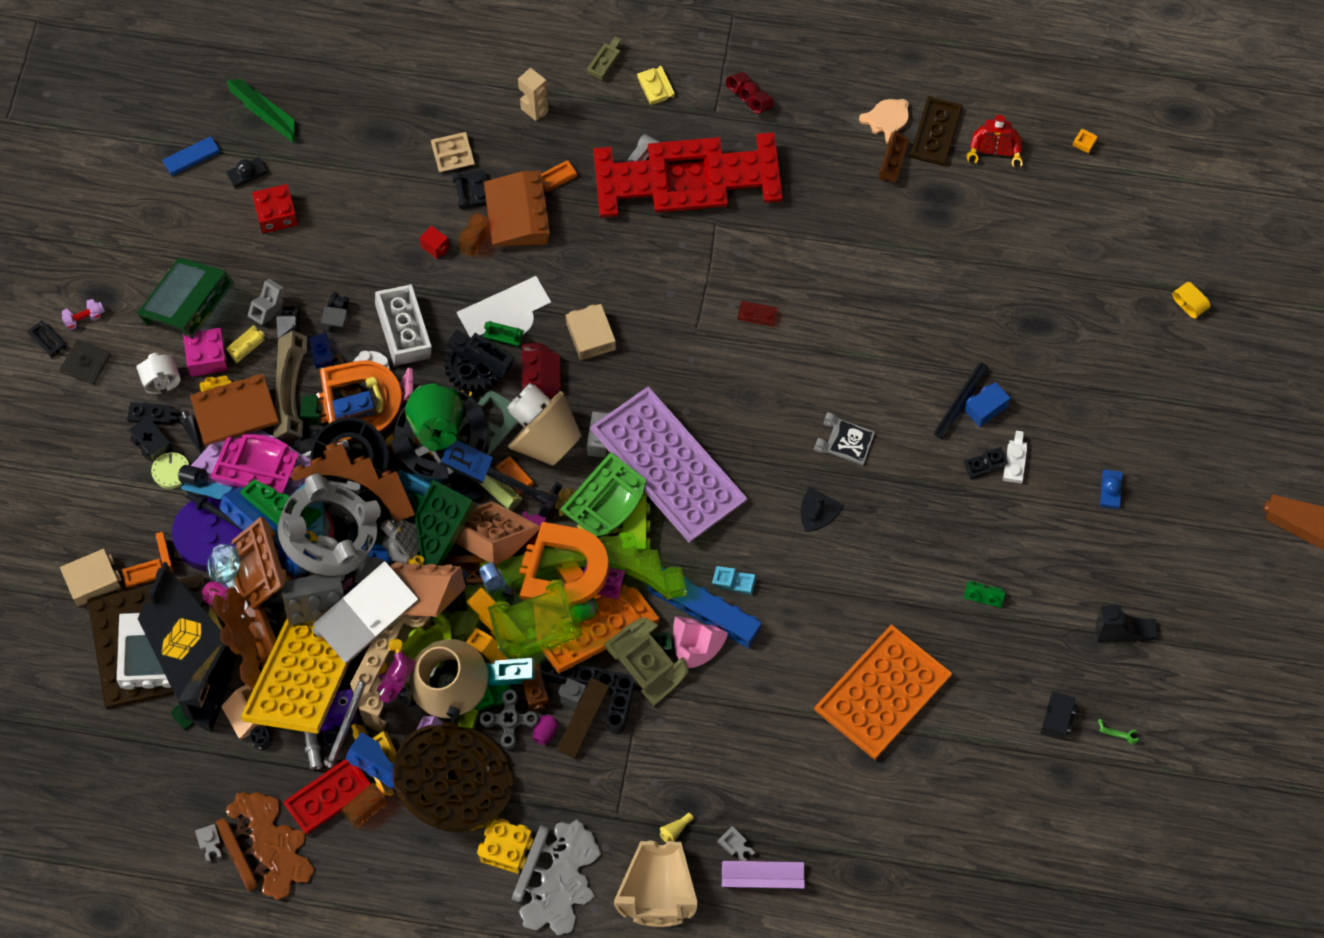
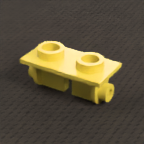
M253 325L230 344L226 350L234 361L238 363L265 340L263 338L265 335Z

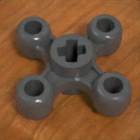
M511 689L503 693L502 698L505 703V709L500 714L484 711L480 715V722L484 727L490 728L494 725H501L504 728L501 744L508 750L515 748L517 745V738L514 732L519 725L535 728L540 720L538 714L533 711H529L526 714L516 712L515 707L519 697L517 692ZM509 696H514L512 700H508ZM508 716L512 717L513 722H507L506 718ZM487 717H491L490 721L485 722ZM531 717L535 718L533 722H529ZM507 739H512L511 743L506 744Z

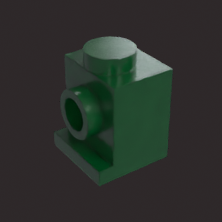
M317 395L302 396L300 417L303 420V425H322L320 417L322 404L318 403Z

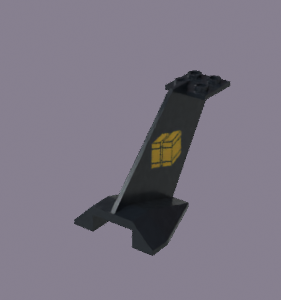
M163 562L161 568H158L154 585H151L149 588L148 596L152 603L144 602L137 619L178 700L185 718L212 732L221 709L237 654L231 651L229 645L226 646L220 641V628L170 571L168 563Z

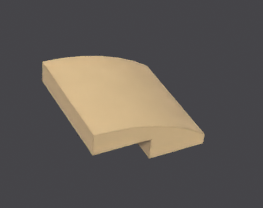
M466 132L431 140L439 173L475 165Z

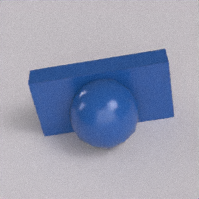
M1103 470L1100 507L1120 508L1122 472Z

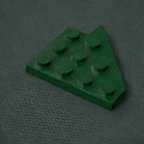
M432 480L424 496L412 491L411 495L420 556L424 558V564L426 565L435 564L436 566H442L474 509L476 502Z

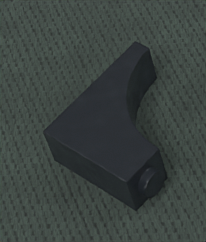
M1121 605L1101 606L1095 624L1097 643L1157 640L1155 619L1129 616L1122 611Z

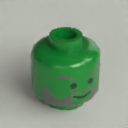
M593 597L585 603L569 606L567 613L571 619L574 618L577 622H584L595 617L598 606Z

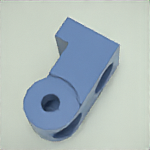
M488 563L480 568L479 571L489 595L507 586L501 571L498 570L495 563Z

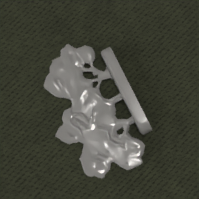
M577 819L571 824L564 822L556 824L554 834L557 840L551 845L546 844L549 828L543 825L539 827L511 899L516 902H522L526 891L530 892L532 896L531 902L519 910L521 918L524 920L523 926L536 931L546 923H550V928L556 935L570 933L573 930L576 919L572 905L574 903L584 905L595 897L592 890L587 887L588 881L586 876L579 874L578 869L583 865L593 863L601 855V851L595 843L592 832L585 830L583 823ZM560 838H565V841H559ZM557 845H566L565 850L560 852L554 851V848H558ZM542 852H548L553 857V864L549 869L536 866ZM554 854H558L559 859H556ZM533 872L541 873L542 885L533 888L528 886ZM536 894L541 896L542 899L538 900L536 898Z

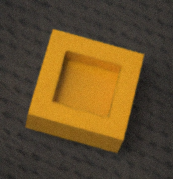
M1081 129L1073 142V146L1089 153L1098 136Z

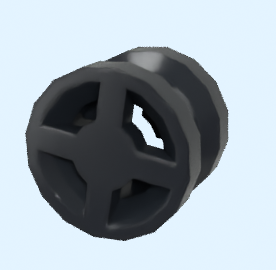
M333 292L327 307L347 309L349 297H341L339 293Z
M255 727L250 732V741L256 750L262 751L269 748L272 741L265 727Z

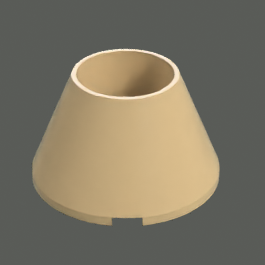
M561 391L556 394L543 407V410L517 434L508 447L511 450L549 465H555L582 436L564 394Z
M455 639L440 640L423 649L414 660L416 664L409 675L410 691L416 703L425 712L439 718H450L446 715L450 706L458 708L460 710L459 715L471 711L483 698L488 685V669L482 655L472 645ZM444 660L458 661V673L451 684L443 688H432L430 686V674L438 663Z

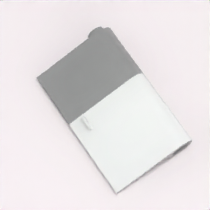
M384 561L313 623L315 628L312 630L319 638L323 636L347 664L416 604L419 599Z

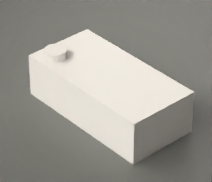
M412 284L375 292V306L394 366L430 359L431 344Z

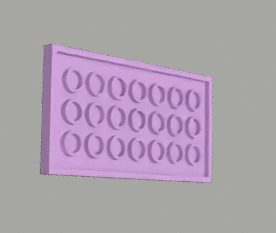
M649 387L626 401L590 428L609 452L613 453L646 479L644 492L689 543L747 501V497Z

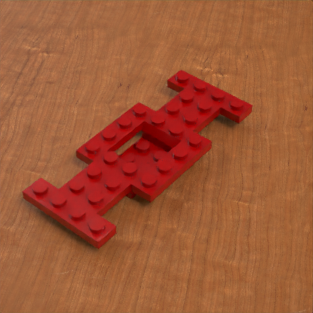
M774 132L756 134L757 151L723 154L720 137L648 143L649 160L613 163L611 147L593 148L600 218L618 216L617 199L653 196L655 213L728 206L726 190L762 187L764 203L782 202ZM702 158H704V161H703V162L680 163V164H669V165H668V161H679V160H691V159H702Z

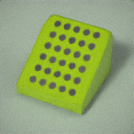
M472 709L459 715L457 723L459 727L469 730L470 728L474 729L479 717V710Z

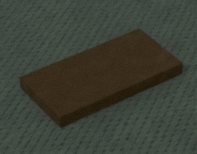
M928 96L910 158L945 167L963 104Z

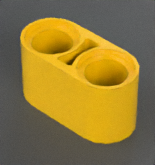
M1186 282L1172 293L1176 303L1192 318H1197L1210 308L1209 300L1190 282Z

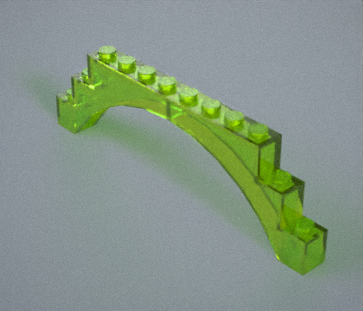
M622 532L617 536H603L599 538L606 549L611 568L624 570L625 574L647 583L667 600L687 596L681 567H669L662 571L657 550L647 549L642 551V553H638L634 532ZM544 548L535 578L558 571L561 568L585 567L587 559L577 551L562 548ZM525 553L520 556H512L510 559L496 565L498 570L501 571L507 586L517 589L523 585L525 575H521L519 571L520 568H525L521 566ZM485 561L484 563H481L480 568L490 562ZM484 582L482 586L472 585L468 589H464L466 602L481 587L489 595ZM504 589L489 596L499 604L505 598L502 594ZM468 604V611L459 610L449 615L452 637L455 640L467 641L476 628L480 630L483 622L478 618L479 615Z

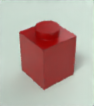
M430 226L419 238L421 248L436 259L444 255L449 249L448 237L433 226Z

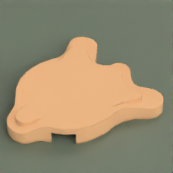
M905 99L883 100L872 111L861 114L859 121L862 124L870 125L874 134L884 132L885 141L888 144L891 133L895 130L899 132L906 126L909 103Z

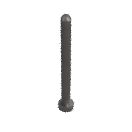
M360 680L357 684L329 757H325L324 765L329 768H333L339 763L337 760L338 754L366 686L363 680Z

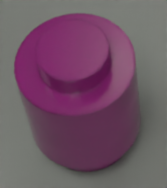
M548 714L541 716L539 723L532 732V739L543 746H546L547 742L550 743L559 727V724L556 723L557 719Z

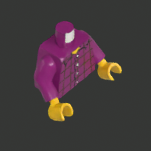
M391 639L388 642L389 651H396V654H394L395 659L388 669L387 664L384 662L379 671L381 682L377 692L380 693L379 699L385 703L396 698L416 664V661L404 655V652H401L402 641L399 639Z

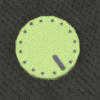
M169 452L162 454L152 465V477L162 488H179L183 485L178 479L179 469L183 465H189V463L179 453Z

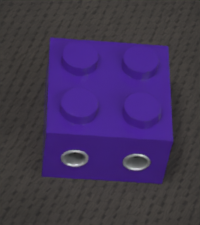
M352 689L337 691L320 731L327 732L328 730L341 727L353 697ZM357 709L355 711L349 729H352L351 725H353L354 723L359 724Z

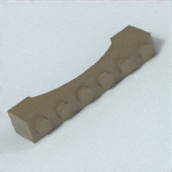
M290 331L278 338L274 410L279 424L273 427V437L287 445L302 438L303 420L299 419L296 410L295 391L300 364L304 354L307 352V336L295 331Z

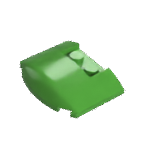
M610 452L560 510L583 529L598 538L619 527L633 513L642 498L646 479Z

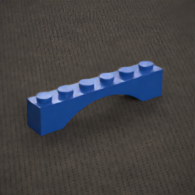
M361 732L350 747L345 760L367 772L368 775L382 781L386 786L395 789L392 778L393 764L382 751L379 742Z

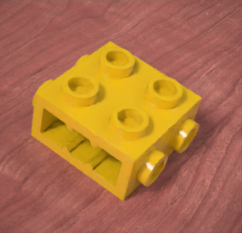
M505 819L495 820L491 825L486 826L484 836H486L485 841L479 845L477 854L479 855L480 862L519 874L528 858L525 857L527 850H531L534 842L532 832L524 825L515 826Z

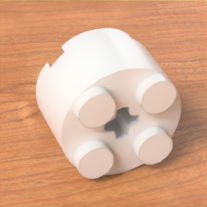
M152 353L148 356L147 360L136 367L142 385L148 394H161L160 390L165 388L167 391H170L180 383V375L172 355Z
M531 383L519 394L521 398L517 396L507 407L508 412L524 428L551 401L536 385Z

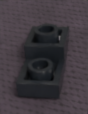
M1002 447L984 451L981 456L964 460L963 464L970 480L997 471L1007 466L1008 462Z

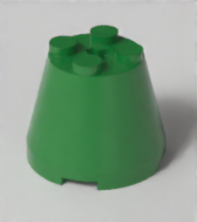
M437 383L426 384L414 390L407 401L405 414L410 427L420 443L433 452L455 443L464 413L463 402L458 392L451 387L449 389L444 386H437Z

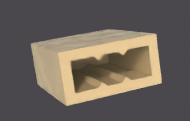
M601 304L590 305L585 309L574 310L566 314V324L580 361L616 350L615 339Z
M104 549L60 567L77 607L86 604L89 599L102 597L121 589L119 585L121 577L118 570L113 571L112 565L115 563L111 554L106 555Z

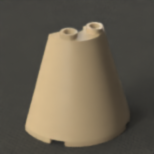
M640 841L614 899L615 908L623 917L628 915L633 918V922L645 926L669 927L681 924L683 919L691 918L695 914L697 899L681 842L668 841L665 845H658L655 841Z

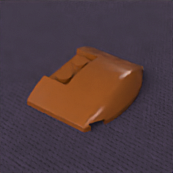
M260 517L232 540L231 544L236 545L235 555H231L234 580L239 593L245 598V601H249L252 604L249 606L251 609L257 608L284 586L286 570L281 568L273 541L275 533L264 517Z

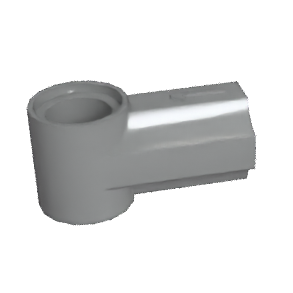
M643 134L638 141L637 148L628 158V162L648 160V143H659L660 141L647 134Z

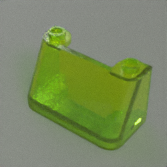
M561 579L550 581L545 588L547 593L511 606L504 601H498L488 607L498 649L509 660L527 658L544 651V649L553 648L582 635L580 623L566 586Z

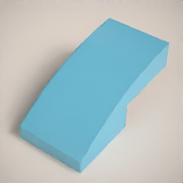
M717 566L712 585L725 590L752 595L757 577L755 574L737 572L735 568Z

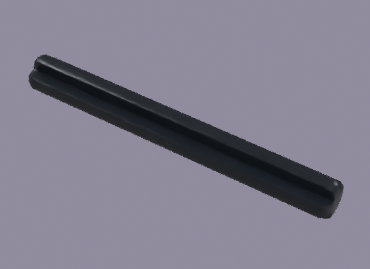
M983 362L977 365L939 423L934 433L936 437L942 439L986 373L988 366Z

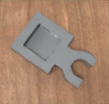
M215 824L195 830L201 851L206 850L205 858L207 863H211L210 856L213 853L217 854L219 860L223 859L221 852L216 848V846L221 845Z
M733 826L717 841L731 856L736 853L739 861H747L743 857L744 852L749 853L750 856L755 853L751 848L743 845L747 840Z

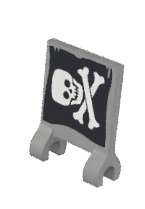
M827 412L823 425L833 427L828 443L823 439H817L814 451L829 453L863 466L875 432L841 420L834 414Z

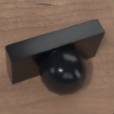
M257 157L251 161L247 159L239 161L237 167L226 171V174L235 189L266 175L267 171L260 158Z

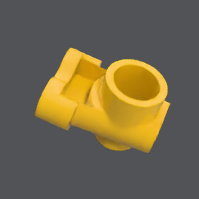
M226 375L217 378L208 377L205 378V382L200 383V390L203 392L232 382L228 380Z

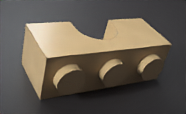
M529 68L518 78L519 90L525 94L520 99V105L525 113L537 121L539 118L544 117L549 110L546 79L532 68Z

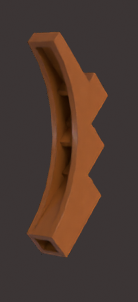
M334 442L327 445V449L323 451L325 459L318 457L311 460V465L306 467L303 464L292 468L294 472L290 473L293 481L317 473L353 480L378 496L388 508L395 522L415 515L396 471L391 472V469L380 473L381 477L378 478L370 458L360 456L354 459V463L351 464L343 444Z

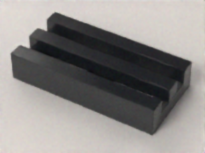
M43 320L27 331L29 336L51 359L55 353L58 354L60 352V349L66 348L65 344ZM40 327H42L54 339V341L58 344L57 346H55L47 338V336L39 329ZM35 331L52 348V350H49V348L34 334Z

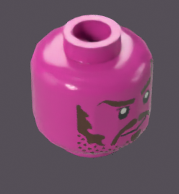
M219 581L207 583L202 590L203 601L214 609L212 599L215 593L227 600L228 587Z

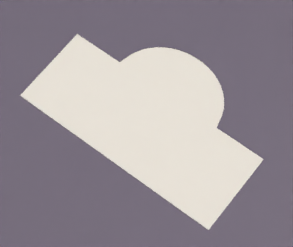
M535 276L456 313L470 338L474 333L484 334L486 330L484 325L488 321L519 328L526 333L533 324L534 317L532 311L551 303Z

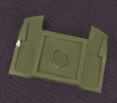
M643 617L630 623L603 645L615 660L619 659L643 688L641 692L652 706H655L686 678L689 671L684 657L676 663L670 660L649 634L658 625Z

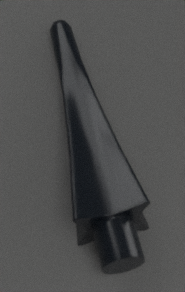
M184 411L181 413L183 419H180L200 456L203 452L198 440L193 415L190 416L188 411Z

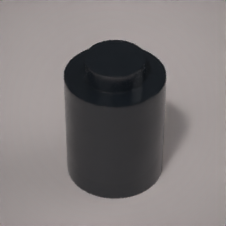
M183 465L179 469L178 479L183 484L203 487L207 483L208 473L203 468Z

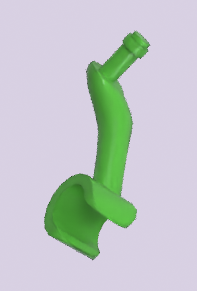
M1098 720L1101 728L1099 729L1100 732L1127 739L1128 743L1132 745L1138 743L1139 738H1131V735L1137 733L1136 730H1131L1129 733L1104 727L1103 720Z

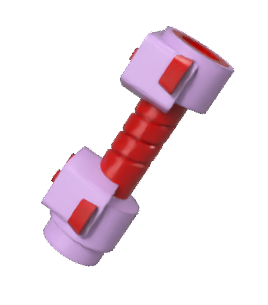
M93 299L87 300V309L73 315L68 309L63 310L62 319L66 328H69L71 331L78 327L77 321L89 317L92 321L101 318V313L105 311L101 302L95 303Z

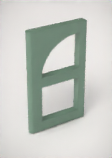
M492 390L485 394L478 402V405H482V408H484L489 401H492L501 410L504 423L501 428H498L489 422L490 431L493 435L487 453L489 456L519 423L508 412L507 407L511 401ZM466 416L461 421L457 436L469 424ZM456 436V440L468 445L467 442Z

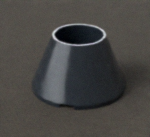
M342 418L327 424L316 435L311 447L310 461L318 457L325 459L323 451L327 449V445L350 437L360 443L364 451V458H370L378 478L381 477L380 473L386 471L388 449L381 433L370 423L357 418ZM327 475L326 478L340 483H347V481L355 482L340 476ZM360 484L359 494L369 490L368 488Z

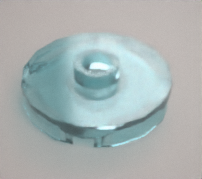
M219 544L211 551L213 553L208 558L207 569L210 577L216 582L229 583L238 573L240 567L239 554L235 547L229 544Z

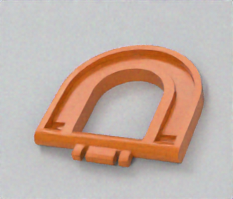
M363 360L320 369L323 393H317L318 399H324L319 400L318 403L322 404L320 416H325L321 417V423L328 422L329 424L337 420L332 403L334 401L333 388L366 382V379L370 377L377 379L383 398V412H377V415L367 416L361 420L370 423L380 433H383L398 418L403 403L402 390L395 375L384 365ZM346 437L337 441V444L344 440H347V442H352L356 440L350 437Z
M542 522L535 545H527L526 549L528 551H525L521 564L525 568H520L519 573L525 575L519 598L562 607L574 606L592 599L603 588L609 575V558L604 545L595 535L586 530ZM545 546L577 551L587 559L586 572L575 582L564 584L535 579Z

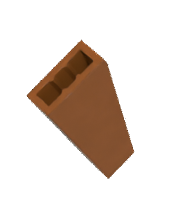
M1273 494L1269 501L1266 500L1263 512H1267L1265 520L1324 550L1323 506Z

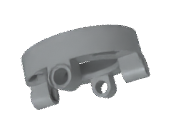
M320 473L313 474L305 480L304 488L296 491L287 500L278 522L279 541L289 558L307 571L325 576H338L350 573L366 561L372 550L377 536L376 520L380 517V506L376 500L365 502L354 492L346 488L326 484ZM319 501H330L340 504L355 517L359 530L358 537L354 543L351 540L338 543L334 550L320 548L305 537L307 529L303 517H300L301 512L308 505ZM367 536H368V540H369V541H368V544L366 543V546H365V548H364V550H363V549H361V548L363 547V545H364V543H365V541H366V539H367ZM304 550L317 558L323 559L322 562L306 556L303 553Z

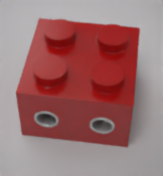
M288 184L252 192L262 234L298 225Z

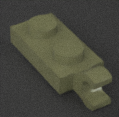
M615 36L610 45L604 43L586 69L587 74L601 81L604 79L620 55L621 38Z

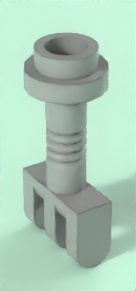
M323 475L326 484L341 486L354 492L356 495L360 493L359 483L351 481L340 483L326 479L327 475Z

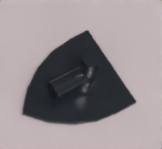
M809 487L801 503L800 511L801 522L805 532L817 530L829 524L838 515L844 504Z

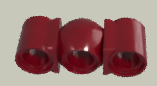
M739 72L726 78L727 88L733 91L735 95L739 94L741 101L748 104V107L755 114L773 108V98L766 94L765 91H761L756 83L751 82L752 79L745 72Z

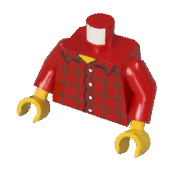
M996 115L994 120H986L984 126H980L973 133L970 145L971 151L966 156L968 162L971 155L975 156L974 163L978 161L976 154L978 150V153L1012 156L1014 153L1012 166L1014 167V160L1016 159L1020 160V167L1022 166L1023 158L1020 156V153H1022V139L1017 130L1012 128V123L1005 121L1003 115Z

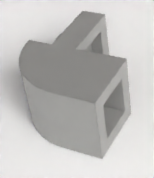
M267 279L264 282L261 296L251 301L248 317L261 325L269 322L278 313L284 302L281 299L284 287L271 279Z

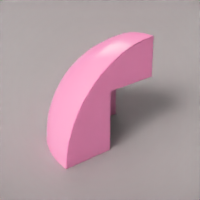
M675 617L673 642L675 652L679 660L684 657L687 668L700 666L712 659L721 649L728 635L726 631L716 626L704 625L694 619Z

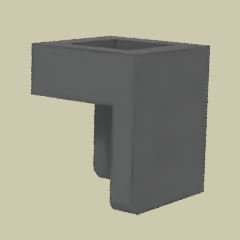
M324 307L321 319L323 332L330 333L332 326L343 327L344 322L348 321L346 309Z

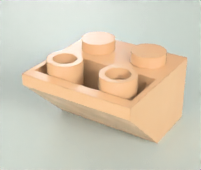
M248 685L237 689L221 706L240 740L249 736L255 727L266 726L242 722L241 714L253 691Z

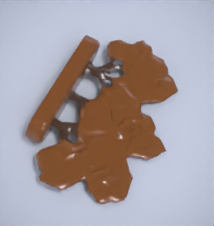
M246 792L236 793L235 801L226 808L227 815L232 819L238 820L236 830H231L225 818L215 821L217 829L247 891L249 892L257 888L254 875L259 874L264 877L263 894L273 896L275 900H279L289 895L292 880L298 883H307L310 880V876L314 873V868L308 859L295 854L296 849L304 844L305 833L298 829L292 830L287 825L274 826L273 821L279 812L278 798L265 796L263 793L258 792L249 795ZM243 814V818L239 820L238 816ZM246 818H249L250 823L248 827L242 829V827H244V825L242 824L243 821ZM250 829L252 832L247 833L246 830ZM241 834L250 836L253 841V846L245 851L241 850L236 840ZM252 854L260 861L254 870L250 869L245 858L246 855ZM269 868V869H270V872L265 873V872L263 871V870Z

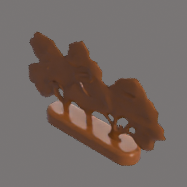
M235 587L228 588L227 600L216 593L212 599V605L217 616L226 624L221 629L220 641L226 646L229 645L231 651L235 654L242 655L243 662L240 666V678L253 690L261 674L259 664L263 663L262 667L265 666L275 645L276 638L263 606L259 605L255 609H251L248 606L245 610V598L237 592Z

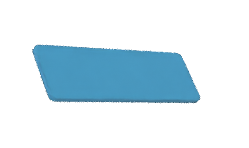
M207 482L203 487L187 484L181 487L183 490L216 499H222L223 494L233 490L232 487L214 482Z

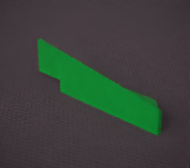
M243 79L227 81L230 92L243 101L246 108L291 142H295V122L292 117L256 90L254 91Z

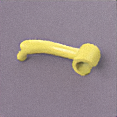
M375 377L367 378L368 389H374L377 398L376 411L382 413L383 398L377 379Z

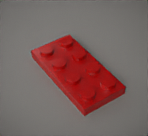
M343 760L283 801V804L305 835H308L372 791L373 786L359 767L353 766L347 760Z

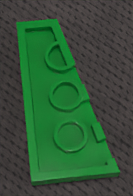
M253 479L240 491L241 496L278 527L281 513L290 496L284 493L281 494L275 491L274 488ZM307 506L300 514V517H303L305 520L306 529L322 513L316 508L312 509Z

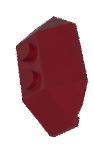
M522 343V391L531 383L536 385L551 400L561 390L560 355L542 343Z

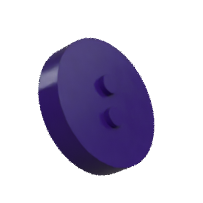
M208 496L207 502L220 509L222 499ZM190 501L179 511L173 522L172 538L175 548L182 560L195 569L201 571L222 570V566L231 560V555H235L236 545H231L232 540L243 531L204 508L200 511L196 510L197 504Z

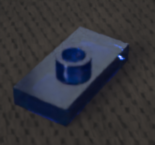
M327 333L308 338L315 368L318 369L334 364Z

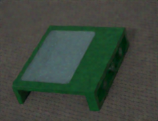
M179 257L139 309L137 315L145 325H149L152 320L180 328L186 337L193 339L231 288L234 281L225 270Z

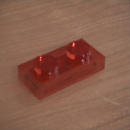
M741 300L737 320L774 327L778 307Z

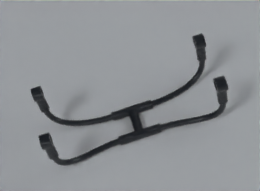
M461 568L466 586L469 572ZM506 586L502 593L508 602L504 610L506 614H508L512 607L516 589L511 586ZM467 588L462 591L460 618L455 635L452 637L455 640H458L464 622ZM489 629L487 634L491 636V630ZM446 660L441 669L438 668L437 673L430 682L432 688L442 672L445 671L449 660ZM402 688L398 697L403 700V704L408 707L417 704L415 700L411 701L410 699L412 692ZM454 706L449 707L446 715L450 717L452 723H458L460 710Z

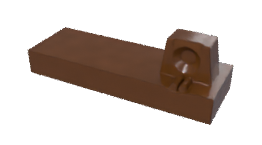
M896 130L890 135L879 171L880 176L878 177L882 181L888 179L892 183L898 179L909 139Z

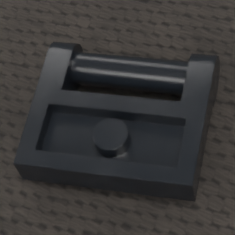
M484 170L465 174L456 173L452 176L457 188L458 206L460 209L486 205L484 182L487 180ZM463 182H468L472 198L470 200L466 199Z

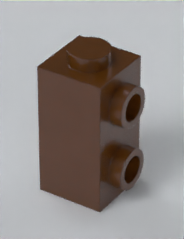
M535 664V679L523 680L522 685L529 711L540 712L549 707V702L539 665Z

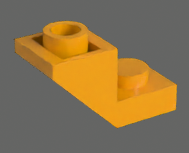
M478 628L473 631L466 643L472 645L482 655L485 663L508 660L511 656L493 637Z

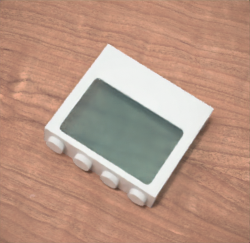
M140 613L119 614L117 682L120 688L128 690L134 689V687L150 689L154 688V686L171 688L137 619Z

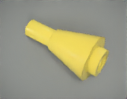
M688 813L680 820L661 827L660 837L664 842L676 841L685 826L694 819L693 816Z

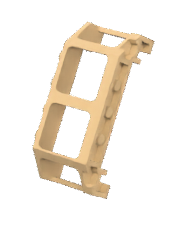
M402 615L371 642L350 683L353 694L360 680L366 683L357 706L365 726L383 732L387 725L386 721L380 718L383 701L379 699L380 693L377 692V688L381 682L379 671L384 662L387 664L388 669L395 659L393 656L395 651H389L388 642L391 639H399L404 644L414 629L419 627L424 631L433 627L431 616Z

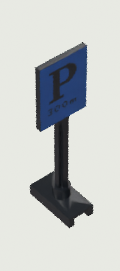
M458 440L446 447L440 464L481 484L485 476L488 475L536 498V501L542 503L538 513L542 517L548 515L559 498L558 493L563 487L561 483L556 482L549 493L542 490L538 491L491 468L490 464L493 457Z

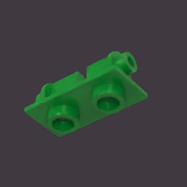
M488 321L484 325L486 330L483 338L519 347L524 330Z
M973 580L972 582L967 581L964 599L1002 608L1006 591L993 586L984 588L985 584L974 582Z

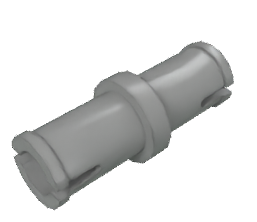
M303 731L306 741L305 752L308 753L310 769H321L323 767L320 756L321 745L318 744L316 733Z

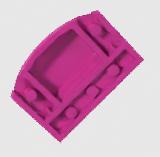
M245 434L242 435V438L232 440V437H228L213 469L211 479L229 487L233 485L245 488L255 479L283 494L299 454L297 452L294 453L289 448V445L267 436Z

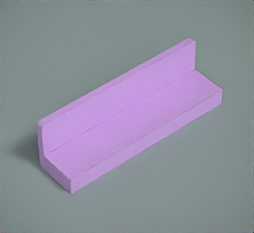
M722 861V887L804 888V863Z

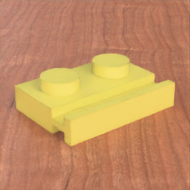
M662 66L637 74V78L650 105L665 101L669 97H675V93Z

